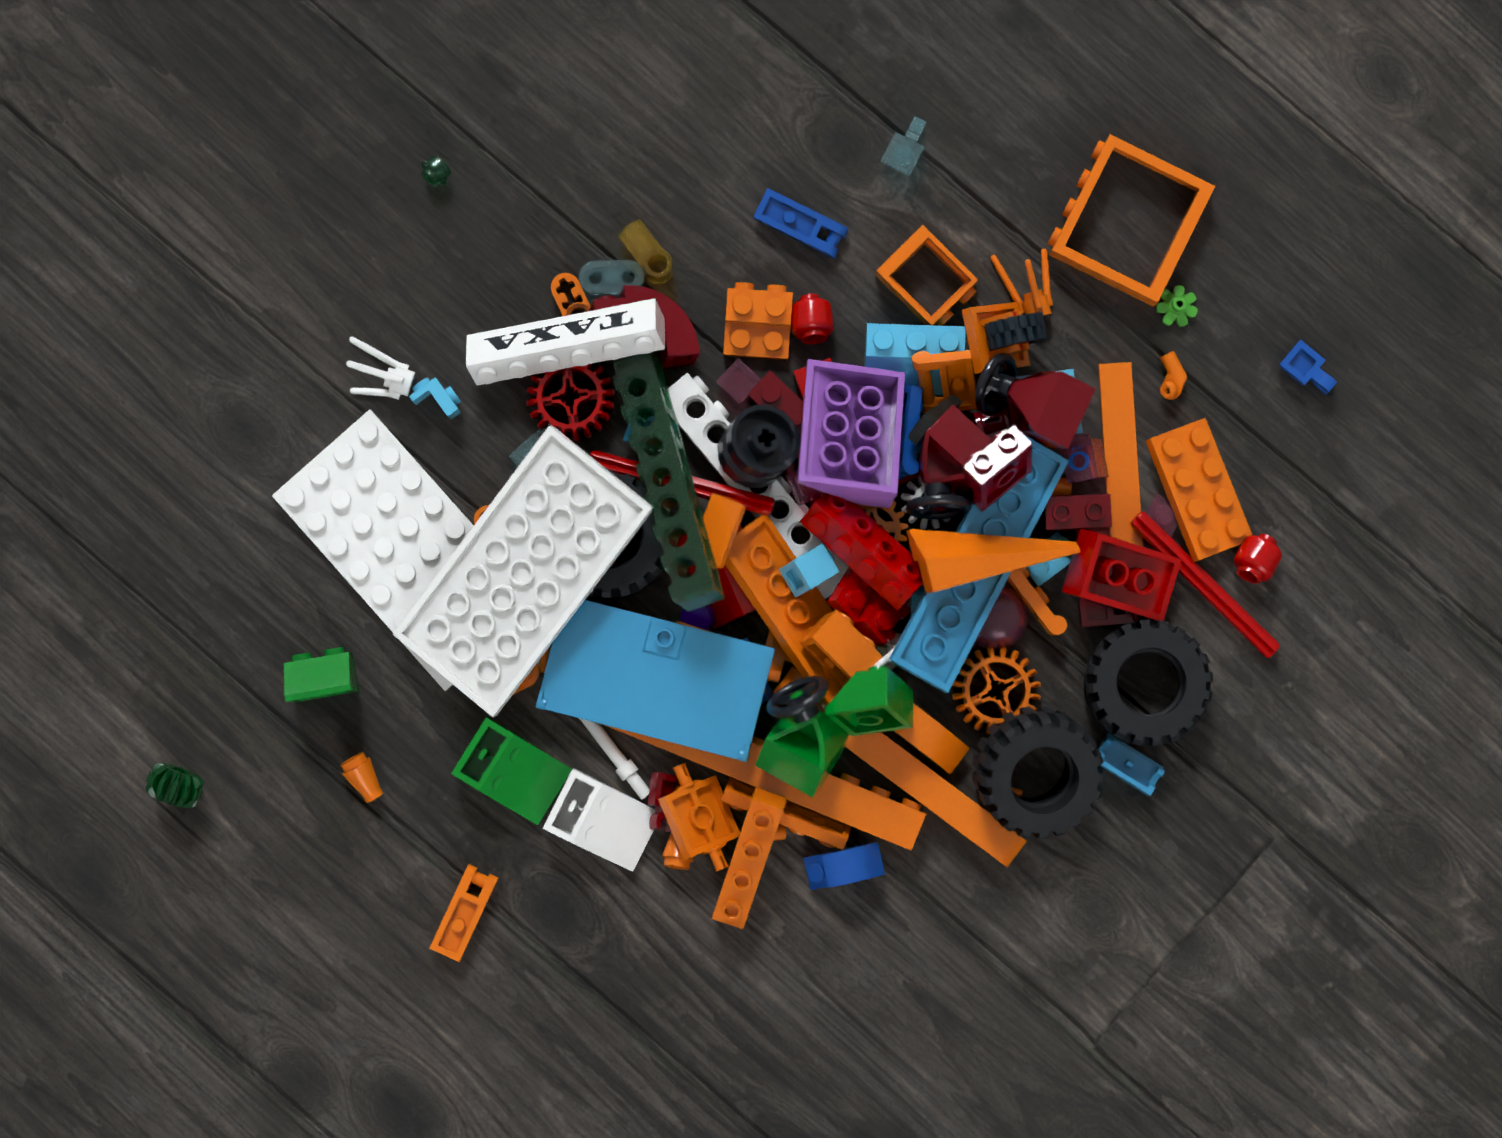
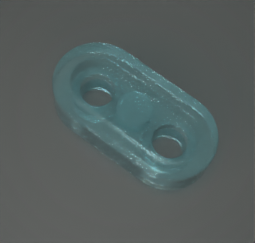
M632 260L590 261L579 272V282L582 288L592 295L620 294L623 285L643 286L645 279L642 267ZM598 273L602 276L599 284H592L590 282L592 274ZM625 273H632L635 276L632 283L627 284L622 281Z

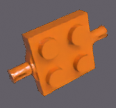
M686 763L673 767L680 787L673 793L658 800L683 860L698 854L709 853L716 872L729 867L721 848L728 841L739 837L740 831L729 805L721 801L723 790L717 776L714 775L705 780L692 781Z

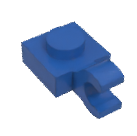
M1301 339L1278 365V367L1303 387L1311 380L1325 395L1337 383L1334 378L1320 368L1326 360Z

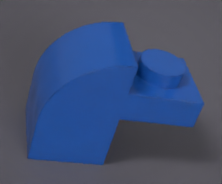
M878 842L803 858L810 890L850 884L885 874Z

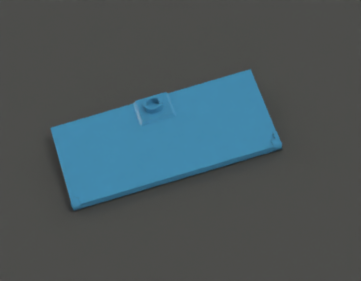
M585 600L552 643L536 708L550 710L747 762L775 648Z

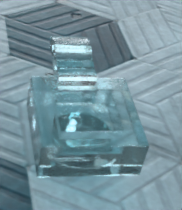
M915 116L905 136L895 132L880 163L910 177L924 150V146L916 142L922 134L926 122Z

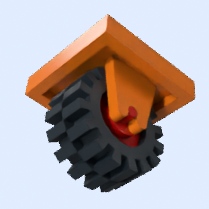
M1018 302L976 306L962 310L975 374H981L989 360L1000 353L1011 355L1016 362L1017 369L1030 366L1027 351L1030 350L1029 345L1048 339L1043 313L1037 312L1024 315L1023 311H1019Z

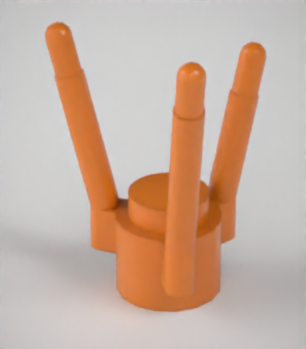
M1045 248L1041 250L1043 292L1042 289L1038 290L1031 260H1025L1031 292L1023 294L1025 301H1022L997 256L991 255L990 259L1014 302H1018L1019 311H1023L1025 315L1037 312L1043 313V316L1052 314L1050 306L1053 305L1050 294L1049 263Z

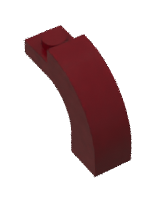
M623 285L618 298L606 295L593 300L589 311L655 298L665 318V349L659 350L662 368L694 365L700 350L695 329L681 307L666 295L642 286Z

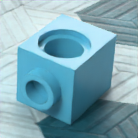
M823 543L779 568L781 575L795 598L840 572L835 565L832 554L827 551Z

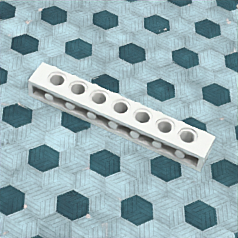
M686 373L657 397L658 402L673 420L680 425L679 427L728 486L752 492L750 488L734 482L723 471L718 460V443L711 442L707 437L708 431L712 427L718 426L725 430L730 425L726 419L730 414L718 400L713 404L707 397L706 393L709 389L698 375L692 379ZM695 401L701 402L706 408L703 416L700 418L690 417L686 412L690 403ZM780 476L772 484L768 485L767 490L760 495L772 497L775 499V502H784L788 506L789 513L785 518L776 519L772 515H768V517L796 558H798L807 551L822 544V542L810 531V539L805 544H796L792 540L791 532L794 528H806L800 523V520L809 508L802 501L796 504L789 495L793 491L792 488ZM750 511L751 514H752L755 518H757L758 516L762 515V514H759V513ZM824 545L827 551L832 554L835 565L840 571L816 586L826 600L831 596L849 566Z

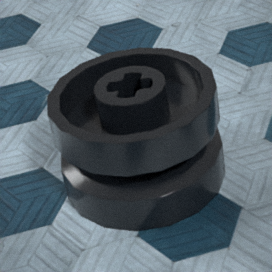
M755 405L744 409L721 434L717 445L718 460L723 471L734 482L747 488H762L772 484L796 460L800 449V436L794 421L784 411L771 405Z

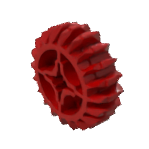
M593 363L554 372H544L543 378L532 375L531 380L538 384V388L528 387L527 393L536 395V399H529L526 403L528 407H538L537 410L530 413L532 419L543 417L537 427L542 430L549 424L560 430L566 437L568 432H572L574 442H579L578 432L582 430L587 439L591 438L592 435L588 428L592 425L597 431H601L603 428L597 422L598 418L600 417L604 421L610 420V416L603 412V408H614V403L606 401L605 397L615 395L613 389H603L604 386L611 383L610 377H604L600 380L598 378L604 372V368L599 366L594 371H591ZM572 372L588 377L597 389L577 388L574 384ZM563 374L562 388L558 392L550 394V396H544L549 383L555 377ZM568 382H570V387L574 390V394H580V397L574 400L573 414L567 401L564 403L561 401L562 398L567 396V391H569ZM591 400H597L592 414L579 422L578 413L580 407L585 403L591 402ZM553 405V407L564 408L567 411L569 424L553 419L547 413L545 406Z

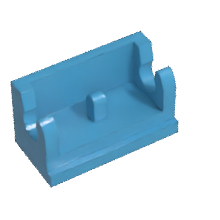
M1109 733L1106 734L1098 747L1104 761L1100 767L1143 794L1152 795L1156 788L1157 780L1165 772L1163 766Z

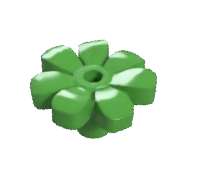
M1175 286L1173 293L1165 289L1160 297L1164 302L1156 304V312L1159 314L1165 313L1162 322L1167 326L1172 325L1174 320H1176L1177 326L1184 327L1188 324L1187 317L1194 318L1197 314L1198 309L1191 306L1196 301V296L1192 292L1184 295L1185 289L1183 286Z

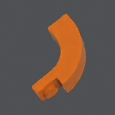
M914 703L913 728L893 730L949 774L953 772L970 749Z

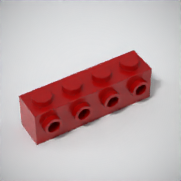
M824 493L800 520L803 526L897 611L924 584L919 563L914 561L913 555L857 504L844 498Z

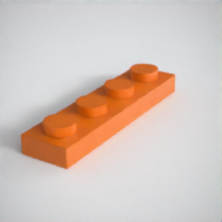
M730 777L721 801L726 802L735 810L748 811L756 787ZM786 800L779 822L780 825L788 827L796 835H807L819 840L826 847H837L842 850L846 845L852 827Z

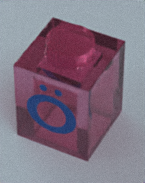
M1089 433L1074 436L1068 449H1061L1062 457L1069 460L1065 468L1067 484H1080L1109 477L1102 439L1090 438Z

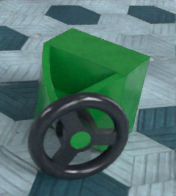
M808 676L795 680L779 689L770 698L767 704V711L771 716L780 718V720L766 737L755 763L756 767L811 797H814L839 761L849 738V734L823 712L819 711L817 703L824 698L829 688L828 681L821 676ZM778 705H788V707L785 708H777Z

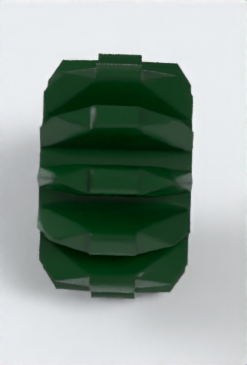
M159 763L155 764L152 771L149 772L145 790L150 797L156 798L158 801L178 808L189 809L195 807L197 801L200 800L204 781L198 774L173 764Z

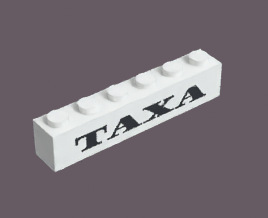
M654 298L467 335L466 367L476 385H482L664 350L665 318Z

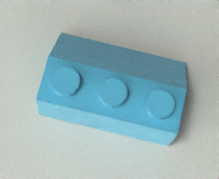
M867 323L864 367L905 372L904 388L910 385L919 387L917 370L913 368L912 356L920 351H926L930 354L965 351V326ZM939 369L930 370L934 395L943 396Z

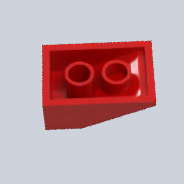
M1080 529L1076 543L1081 552L1072 555L1061 592L1156 621H1164L1182 559L1099 532Z

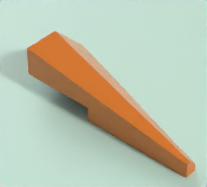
M920 529L907 530L914 561L919 563L926 593L940 591L1081 552L1077 543L1072 541Z

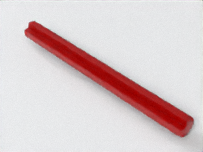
M597 450L590 453V456L608 471L617 472V474L621 475L627 474L641 482L710 500L712 493L740 502V504L746 507L745 510L763 515H771L774 510L775 499L772 497Z
M1143 511L1133 518L1131 526L1156 551L1182 559L1178 572L1264 657L1269 658L1278 651L1279 643L1196 562L1193 563L1192 558L1152 518Z

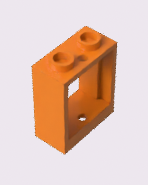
M924 225L876 270L875 274L924 325H945L954 315L950 310L959 301L965 305L977 292L973 287L977 284L978 279ZM923 245L963 283L932 316L892 277Z

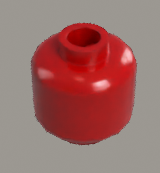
M817 294L802 295L800 300L792 305L791 326L794 336L802 340L804 344L809 345L820 344L826 341L834 330L833 312L830 302L824 298H819Z
M1263 533L1259 534V536L1250 535L1246 537L1233 560L1234 566L1237 569V575L1252 584H1259L1260 582L1270 580L1282 558V552L1276 545L1277 541L1270 535Z

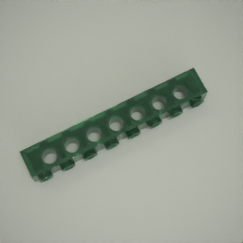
M653 352L633 355L614 362L616 375L613 376V383L617 392L622 394L624 404L620 406L621 413L626 423L630 424L632 434L628 435L632 450L638 454L640 463L636 465L640 480L646 484L648 492L644 495V498L654 508L652 513L656 523L652 525L656 540L662 544L664 554L660 556L661 563L665 572L670 574L672 584L669 585L670 596L675 604L680 605L688 612L723 600L725 595L661 361ZM647 386L645 393L637 397L638 391L642 387ZM651 416H655L652 424L645 427L646 420ZM663 445L662 451L653 457L655 448ZM667 475H671L668 484L661 487L662 479ZM675 505H679L677 513L669 517L670 509ZM687 535L685 544L677 547L679 538ZM695 565L693 575L685 578L686 570Z

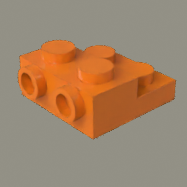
M737 282L734 288H728L723 356L788 360L793 292H786L787 286L767 285V291L754 290V284Z

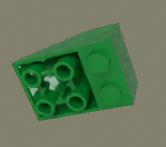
M486 717L451 774L536 825H539L570 775L572 768L493 719Z

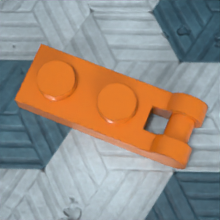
M1026 567L1011 571L1007 579L1044 630L1052 636L1064 633L1067 629L1065 618L1059 615L1054 616L1046 605L1050 600L1039 586L1033 588L1026 579L1030 576Z
M468 864L429 948L457 962L461 961L499 877L492 874L487 876L478 872V868L471 864ZM471 883L482 888L479 897L467 892Z

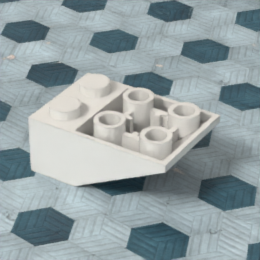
M572 769L543 829L633 872L654 831L649 828V819L655 813V809L577 769Z

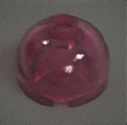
M1003 587L975 640L977 645L985 649L989 647L994 650H1000V648H1008L1014 645L1024 635L1028 625V610L1024 600L1014 590Z

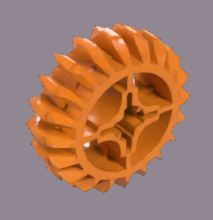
M992 646L987 647V658L983 657L980 650L975 651L974 655L977 662L974 663L967 657L964 663L969 667V670L965 671L961 668V674H958L964 677L963 682L955 680L952 684L954 687H962V693L952 694V699L963 698L964 704L956 707V711L961 712L967 708L970 713L963 718V721L968 723L975 717L977 719L974 724L975 730H980L983 722L987 723V734H991L988 728L994 722L999 726L1004 722L1003 717L991 718L985 716L975 706L986 701H992L1001 710L1003 715L1012 712L1008 694L1011 689L1021 683L1023 688L1022 699L1018 707L1012 712L1014 716L1019 715V710L1023 707L1030 706L1036 712L1037 708L1028 703L1030 699L1040 700L1041 697L1039 694H1031V688L1041 686L1039 681L1031 683L1029 681V677L1037 673L1036 669L1025 672L1023 668L1028 665L1029 660L1024 658L1019 664L1015 662L1019 655V652L1016 650L1011 653L1009 658H1006L1007 650L1003 646L1000 647L998 656L994 655ZM989 663L1007 665L1017 675L1002 680L991 670ZM980 669L985 682L984 688L980 693L970 697L972 677ZM991 680L997 681V685H1000V683L1005 685L1011 682V685L1005 687V690L1000 692L1001 700H996V696L981 698L992 689Z

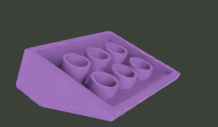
M812 359L807 360L797 483L844 498L855 504L890 508L898 490L905 372Z

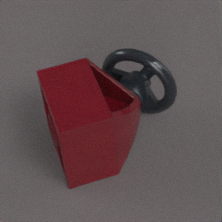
M1000 353L991 358L982 370L976 386L975 402L978 411L984 416H992L1000 412L1009 403L1012 426L1014 425L1021 433L1046 448L1068 449L1096 388L1062 371L1038 372L1018 379L1016 378V362L1011 355ZM1005 364L1007 367V374L1003 373ZM993 373V377L991 378L990 383H989V386L987 387L989 378H990L991 374ZM991 397L998 399L993 405H986Z
M954 405L925 432L918 457L919 472L925 486V496L914 498L907 503L906 511L913 517L931 520L950 519L963 516L972 508V503L969 499L953 495L952 493L968 495L973 490L964 481V463L971 454L976 451H983L988 447L991 439Z

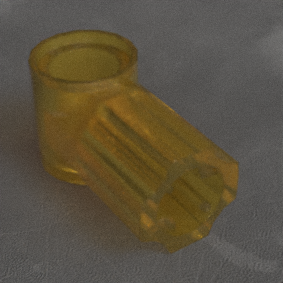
M641 219L633 221L618 234V238L643 269L646 278L650 282L663 284L672 277L673 263L670 254L660 246ZM655 260H662L667 264V267L663 272L655 273L650 270V264Z

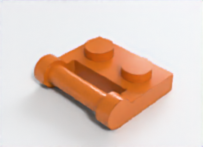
M971 350L937 354L920 351L912 356L913 368L917 370L919 387L923 388V414L950 395H955L962 401L958 407L960 411L977 409L975 402L976 383ZM939 369L943 397L937 398L933 392L930 370Z

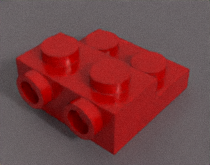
M850 567L847 568L827 601L834 610L846 614L853 621V627L862 636L871 639L875 645L889 643L896 635L893 629L897 621L905 618L910 611L907 605L910 599L897 611Z

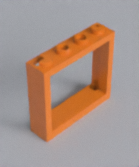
M1109 134L1105 142L1098 141L1091 155V158L1096 161L1091 171L1084 169L1076 185L1081 188L1077 200L1070 198L1062 213V216L1067 218L1063 228L1056 227L1051 235L1048 244L1053 246L1049 255L1154 307L1158 303L1215 186ZM1112 150L1196 191L1149 287L1065 246Z

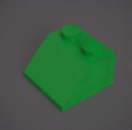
M344 647L324 650L325 656L312 658L311 653L292 655V662L284 663L285 702L295 703L359 692L353 653H344Z
M881 665L871 666L868 670L856 672L825 707V715L851 736L913 728V690L888 667Z

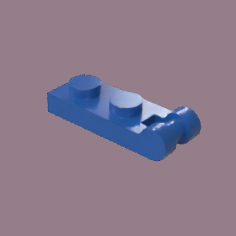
M767 188L753 216L754 220L832 259H835L839 251L837 246L841 238L845 239L849 231L844 225ZM821 228L830 232L826 241L817 238Z
M915 385L904 388L898 480L903 479L905 476L908 477L916 474L919 470V462L915 458L917 445L908 439V434L919 421L923 410V388Z

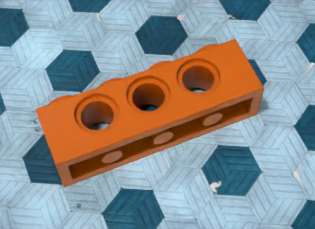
M757 787L755 788L712 916L713 920L740 929L744 928L784 811L786 797Z

